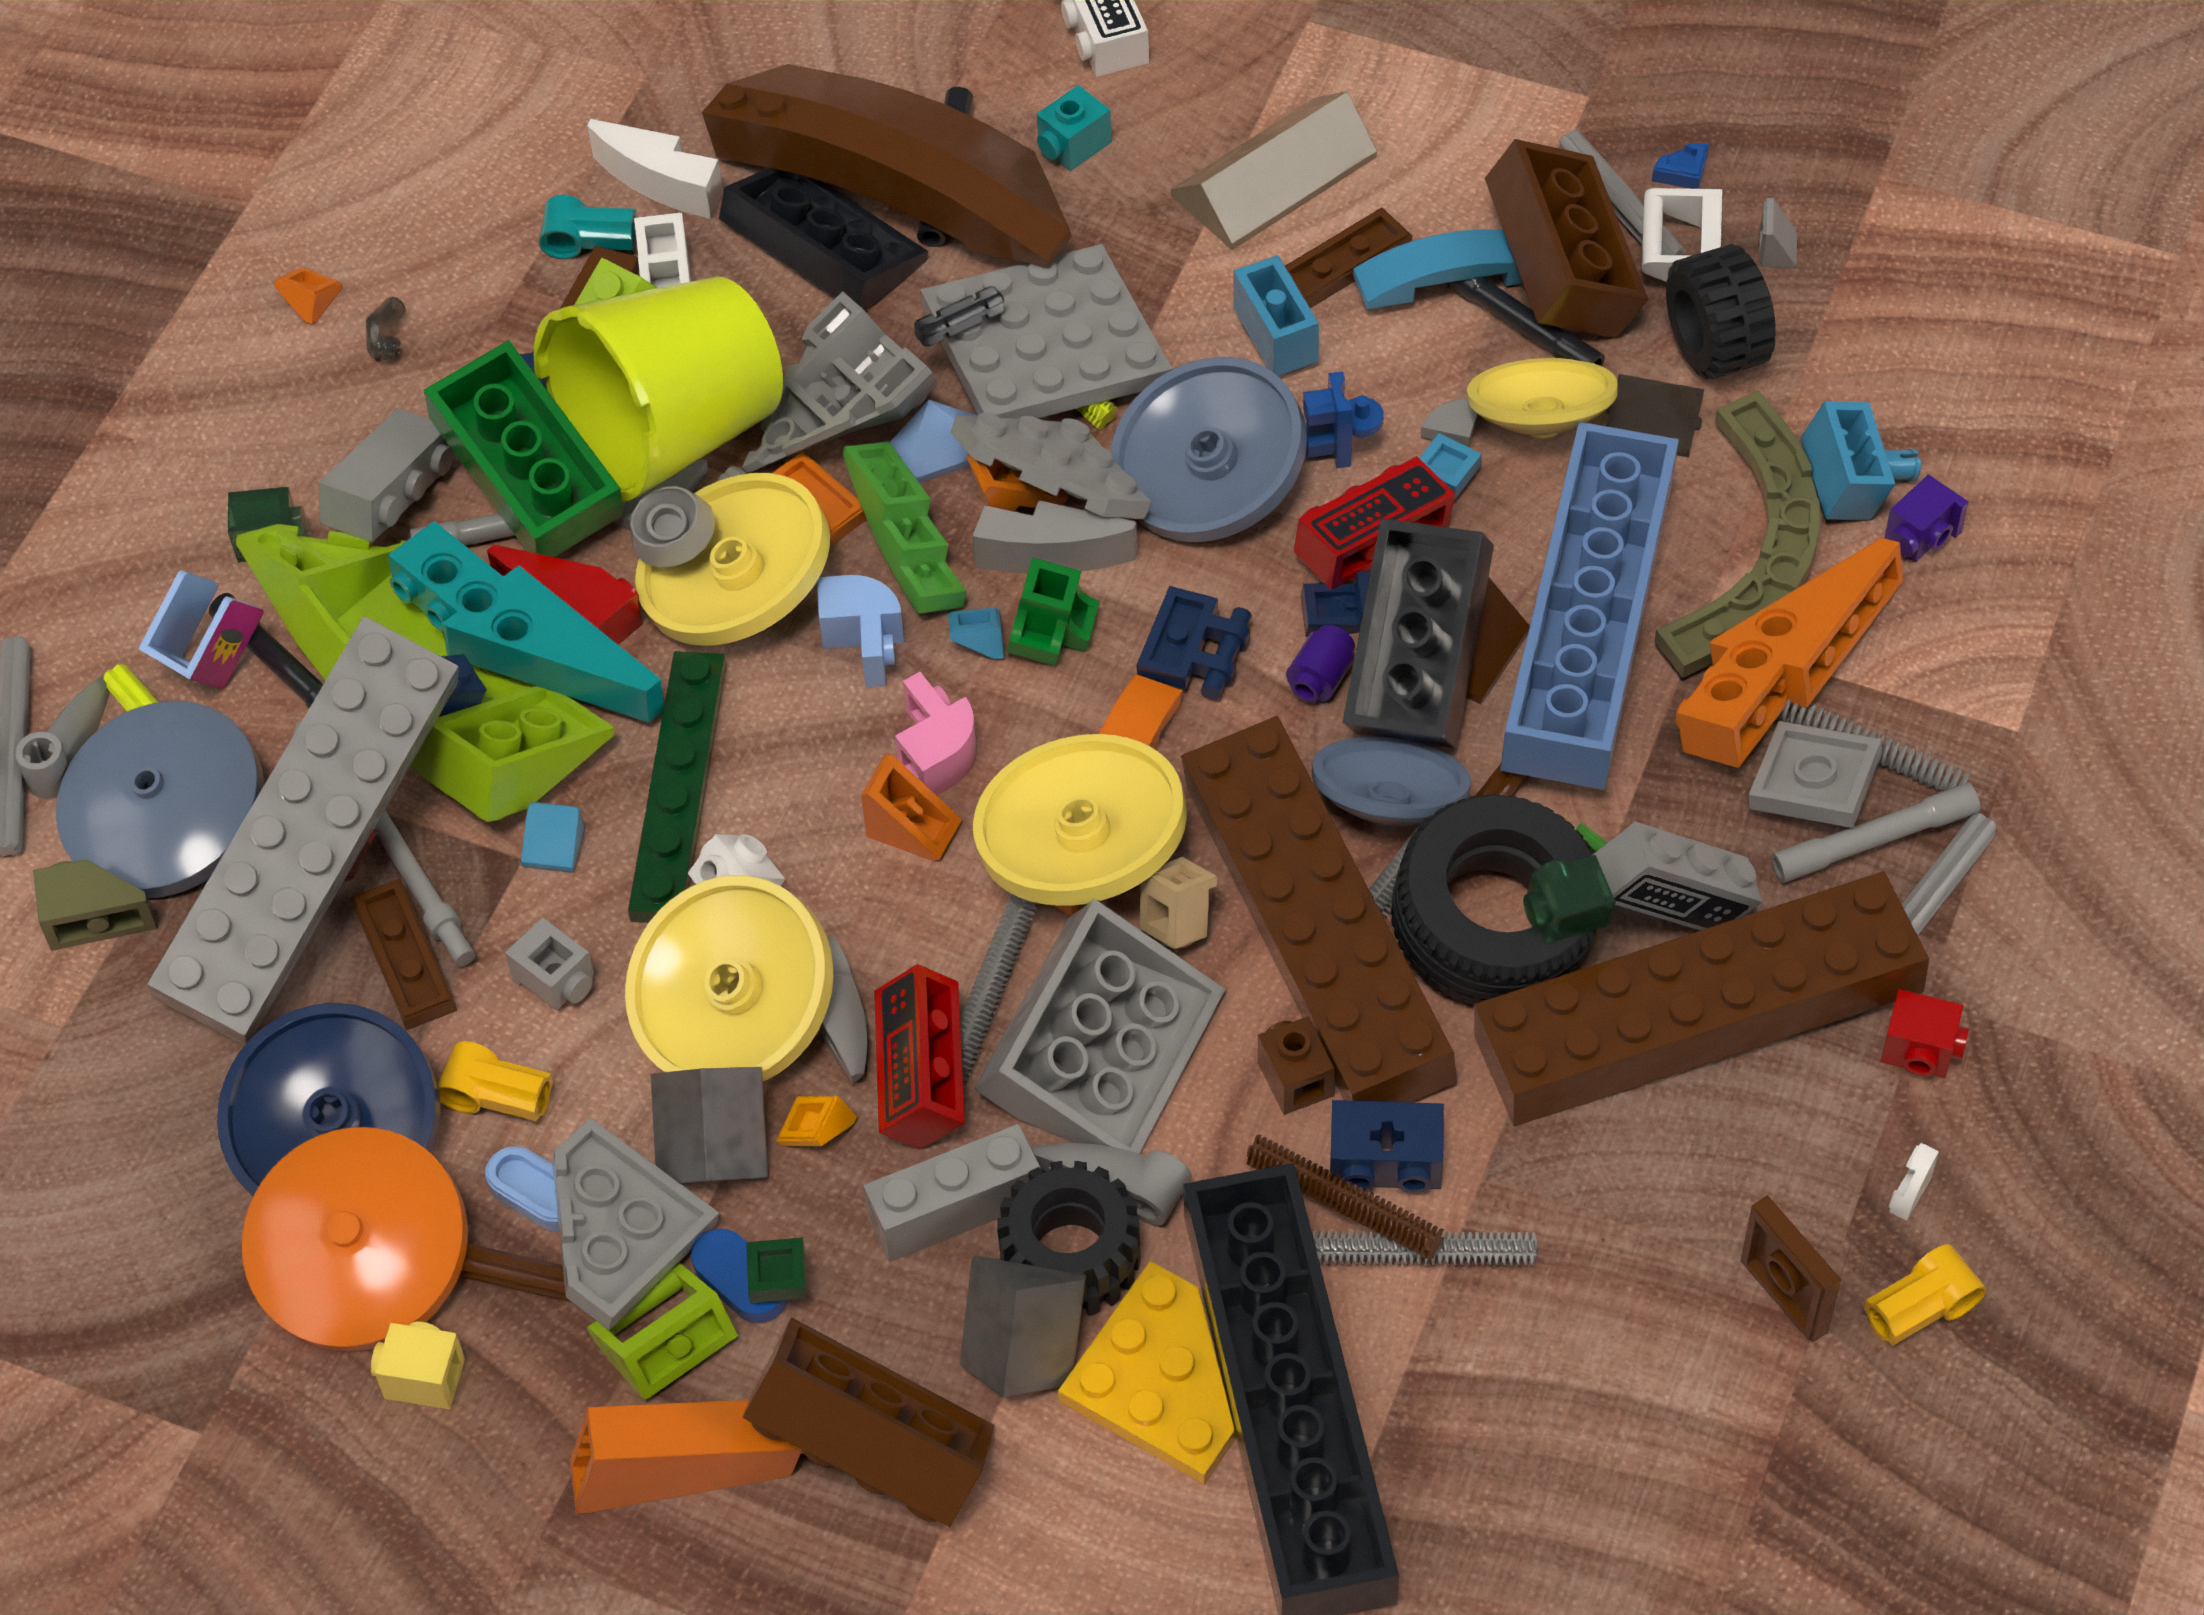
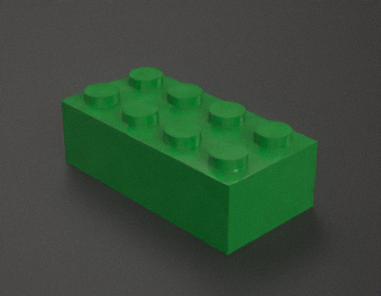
M510 340L424 389L429 419L528 552L555 557L623 516L619 485Z

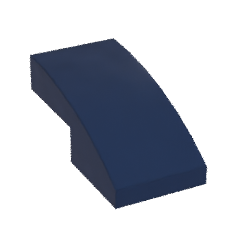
M1357 572L1354 584H1342L1333 590H1330L1326 584L1303 583L1300 597L1305 637H1308L1311 632L1319 630L1323 625L1337 626L1348 634L1359 633L1371 572Z

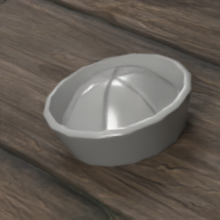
M661 487L649 492L638 502L631 516V543L635 554L646 564L659 568L674 567L692 560L706 548L714 533L715 517L712 508L700 496L681 487Z

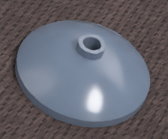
M1391 737L1344 739L1322 748L1315 755L1312 764L1313 782L1330 802L1362 820L1381 826H1410L1423 823L1425 819L1434 815L1440 808H1445L1450 803H1457L1458 800L1463 798L1468 799L1470 793L1471 777L1467 769L1457 759L1439 749L1410 740Z

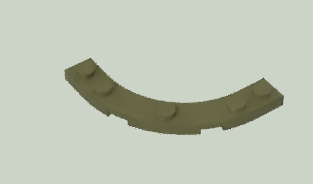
M1759 390L1717 409L1715 423L1744 457L1760 484L1767 511V534L1754 568L1750 573H1746L1729 591L1706 606L1656 629L1654 642L1682 678L1712 664L1710 642L1714 638L1802 586L1808 578L1815 557L1820 528V499L1817 498L1816 488L1811 477L1812 467L1810 461L1788 425Z

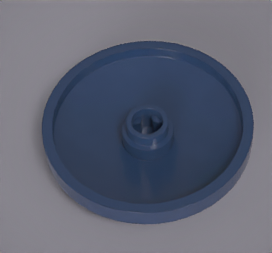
M323 1003L296 1009L270 1022L257 1032L238 1053L230 1066L220 1092L217 1112L218 1136L223 1155L230 1170L239 1183L254 1196L262 1180L285 1155L304 1142L334 1130L354 1127L389 1130L417 1142L431 1153L440 1121V1096L434 1071L425 1053L416 1041L393 1020L379 1012L353 1004Z

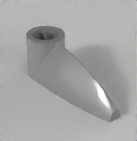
M103 676L96 678L81 690L63 708L45 732L30 733L17 744L15 750L16 761L28 789L34 796L42 799H51L58 796L61 781L73 757L82 745L98 730L110 693L106 688Z
M828 936L833 960V987L829 1007L818 1032L853 1084L864 1075L867 1055L866 1019L847 959L835 938Z
M1059 1143L1031 1147L1041 1169L1045 1172L1051 1170L1050 1163L1063 1161V1168H1074V1162L1081 1161L1087 1162L1088 1171L1094 1172L1098 1166L1108 1170L1110 1182L1119 1178L1126 1185L1127 1196H1133L1137 1205L1139 1220L1151 1225L1160 1226L1166 1222L1183 1194V1184L1190 1183L1192 1179L1190 1170L1183 1162L1163 1151L1153 1150L1145 1156L1120 1148L1087 1143Z

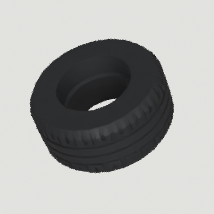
M1501 794L1482 795V797L1470 796L1469 799L1463 798L1458 800L1457 803H1450L1445 808H1440L1434 815L1425 819V823H1421L1417 832L1410 838L1401 859L1393 888L1391 922L1395 928L1394 935L1398 939L1397 944L1404 951V957L1407 961L1411 962L1410 966L1415 971L1420 972L1419 975L1423 980L1429 981L1431 986L1440 988V992L1445 995L1449 994L1453 999L1465 1000L1464 1002L1470 1005L1577 971L1586 958L1594 939L1604 906V899L1591 860L1594 852L1590 850L1589 843L1583 839V835L1579 831L1574 830L1575 827L1569 821H1566L1563 816L1555 814L1552 809L1544 807L1540 803H1533L1523 797L1517 798V796H1504ZM1490 870L1506 873L1525 883L1536 894L1543 907L1545 919L1531 928L1517 932H1500L1484 928L1471 921L1458 909L1451 898L1448 884L1456 878L1474 871Z

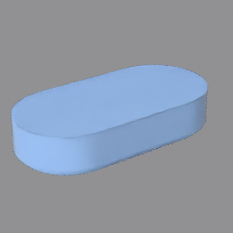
M519 1146L506 1147L496 1152L489 1159L485 1169V1177L491 1194L497 1200L542 1228L550 1231H559L552 1163L531 1150Z

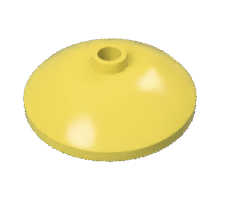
M1565 358L1527 359L1495 366L1477 375L1467 387L1468 404L1483 419L1507 430L1528 434L1535 438L1554 437L1558 433L1577 428L1579 422L1587 423L1604 413L1618 395L1617 378L1611 371L1594 363Z

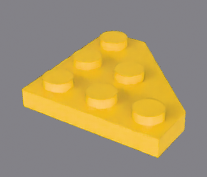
M1149 1261L1059 1388L1058 1401L1205 1485L1235 1441V1428L1198 1287Z

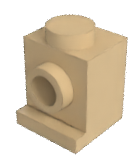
M1184 857L1166 862L1157 872L1141 883L1140 929L1161 941L1165 946L1173 949L1188 947L1193 942L1207 937L1209 889L1217 886V876Z

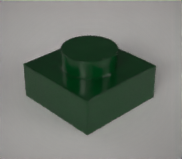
M803 1237L746 1242L750 1303L807 1298Z

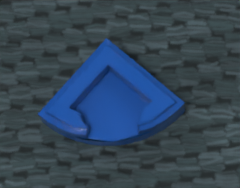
M1690 143L1686 144L1683 150L1676 151L1668 156L1664 154L1654 166L1652 181L1699 189L1708 156L1709 144Z

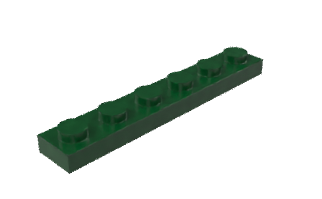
M674 651L628 907L630 922L649 923L664 905L690 886L691 877L688 875V872L694 863L727 667L725 654Z

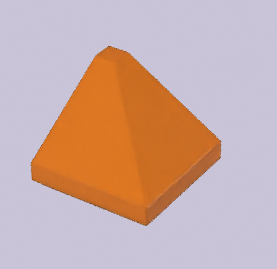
M301 267L275 279L274 287L305 322L313 324L317 322L341 291L342 283Z

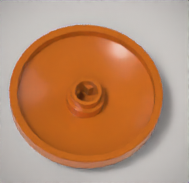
M354 1127L327 1132L304 1142L285 1155L269 1171L256 1190L246 1214L242 1233V1259L246 1278L252 1293L263 1310L279 1326L303 1342L332 1351L353 1352L374 1349L378 1342H385L390 1323L409 1325L412 1322L426 1323L449 1297L457 1283L466 1257L468 1244L466 1210L461 1194L451 1175L427 1149L417 1142L401 1134L379 1128Z

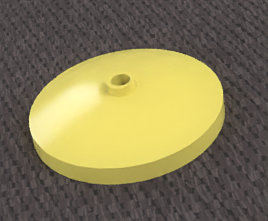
M773 473L742 474L717 481L700 489L694 494L700 496L711 506L715 517L714 533L706 548L692 560L674 567L659 568L646 564L639 558L635 576L639 601L654 625L662 633L679 642L699 646H713L739 641L755 635L781 620L811 591L819 579L828 558L830 548L829 524L823 510L811 492L799 482L783 475Z
M1077 735L1038 746L1022 754L1004 767L991 780L978 801L973 818V835L980 860L986 872L1000 887L1019 898L1045 905L1072 906L1088 904L1093 899L1102 901L1134 888L1151 877L1168 861L1180 843L1187 821L1186 800L1182 784L1174 767L1162 754L1152 747L1137 740L1117 735Z
M729 875L705 880L691 886L671 899L657 912L642 932L632 953L626 976L625 1003L629 1024L637 1043L646 1056L664 1072L700 1068L762 1067L763 1082L774 1077L791 1065L803 1053L817 1034L824 1020L833 987V960L829 941L822 925L810 908L795 895L769 880L746 875Z

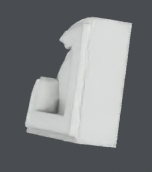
M1923 1143L1916 1146L1906 1164V1167L1909 1168L1908 1172L1892 1195L1889 1204L1890 1213L1906 1221L1908 1220L1932 1179L1939 1151Z

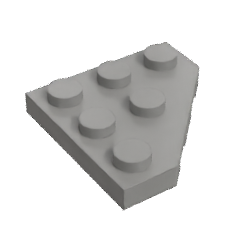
M980 413L978 416L956 415L950 432L973 459L988 466H992L995 459H998L1003 465L1017 471H1022L1020 480L1055 496L1058 495L1062 488L1068 494L1078 499L1087 500L1084 509L1102 517L1145 519L1151 501L1136 485V480L1125 473L1113 459L1112 453L1101 446L1090 433L1089 427L1084 423L1069 418L1063 419L1062 422L1042 421L1033 416H1022L1020 419L1000 418L990 413Z
M591 1117L554 1151L552 1167L565 1295L567 1299L610 1330L692 1250L695 1242L701 1235L711 1231L717 1225L719 1212Z

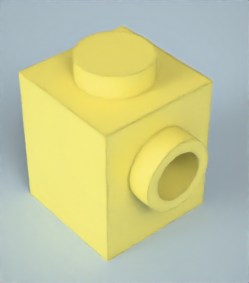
M412 1322L409 1325L390 1323L385 1342H378L374 1348L371 1360V1374L377 1378L384 1399L451 1409L465 1356L457 1333L441 1331L438 1327L425 1322Z

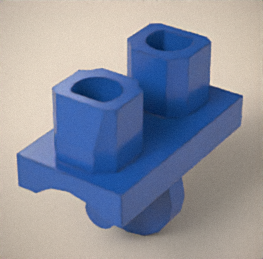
M1343 371L1328 373V389L1303 392V409L1307 430V457L1333 454L1336 469L1351 466L1352 435L1358 438L1374 435L1381 429L1384 419V410L1374 399L1364 395L1350 400L1344 398L1345 376Z

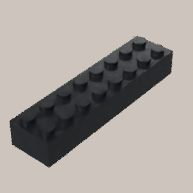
M1294 1163L1184 1183V1219L1278 1615H1346L1396 1605L1399 1573Z

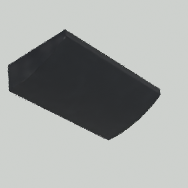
M767 168L724 187L719 220L835 298L843 291L863 310L897 288L927 258L928 250L823 181L796 173Z

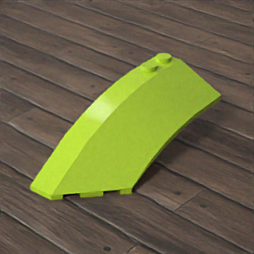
M276 524L237 535L236 545L294 641L325 681L363 616L439 656H448L444 632L436 629L428 620L425 612L414 603L403 602L390 585L392 576L388 555L406 541L401 540V543L388 547L370 545V541L336 531H329L328 539L298 536V526ZM471 664L487 689L481 704L438 717L410 767L424 779L442 790L444 794L452 797L475 813L477 817L486 822L498 821L505 816L528 809L531 802H537L614 735V726L566 695Z

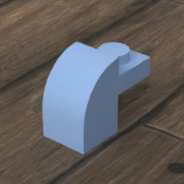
M861 575L819 577L817 580L818 609L823 649L861 646L866 687L886 686L885 665H895L894 644L905 643L901 607L897 597L885 584L870 577Z

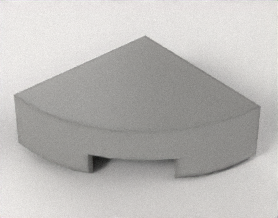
M1467 398L1449 401L1435 408L1426 417L1421 427V438L1433 440L1440 433L1470 447L1480 415L1470 407Z

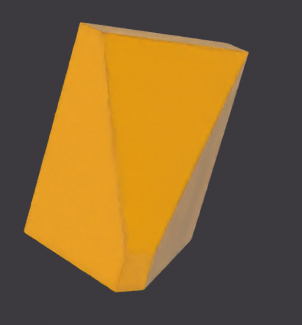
M797 1096L776 1142L780 1146H823L854 1125L858 1116L839 1096Z

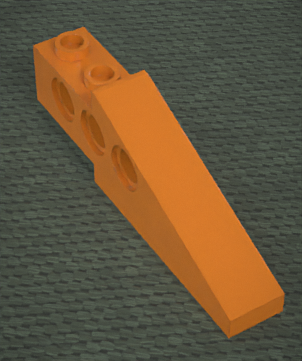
M1879 538L1714 638L1710 642L1713 666L1706 670L1702 682L1689 698L1681 702L1677 710L1676 726L1680 729L1682 751L1739 768L1783 711L1788 699H1790L1791 704L1797 703L1799 706L1808 708L1902 584L1900 542Z

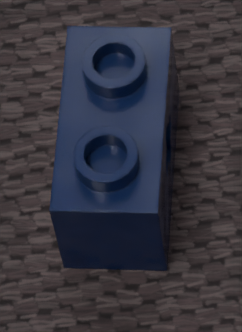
M1332 1100L1330 1172H1334V1177L1340 1175V1179L1346 1178L1345 1183L1349 1180L1352 1181L1351 1186L1355 1183L1357 1188L1363 1187L1362 1191L1365 1189L1369 1190L1372 1187L1399 1188L1409 1193H1420L1428 1189H1441L1444 1147V1103Z

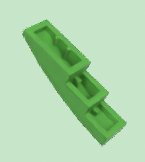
M888 441L845 446L843 457L860 505L894 577L916 612L920 614L963 608L967 591L945 562L948 543L927 516L931 498L891 443Z

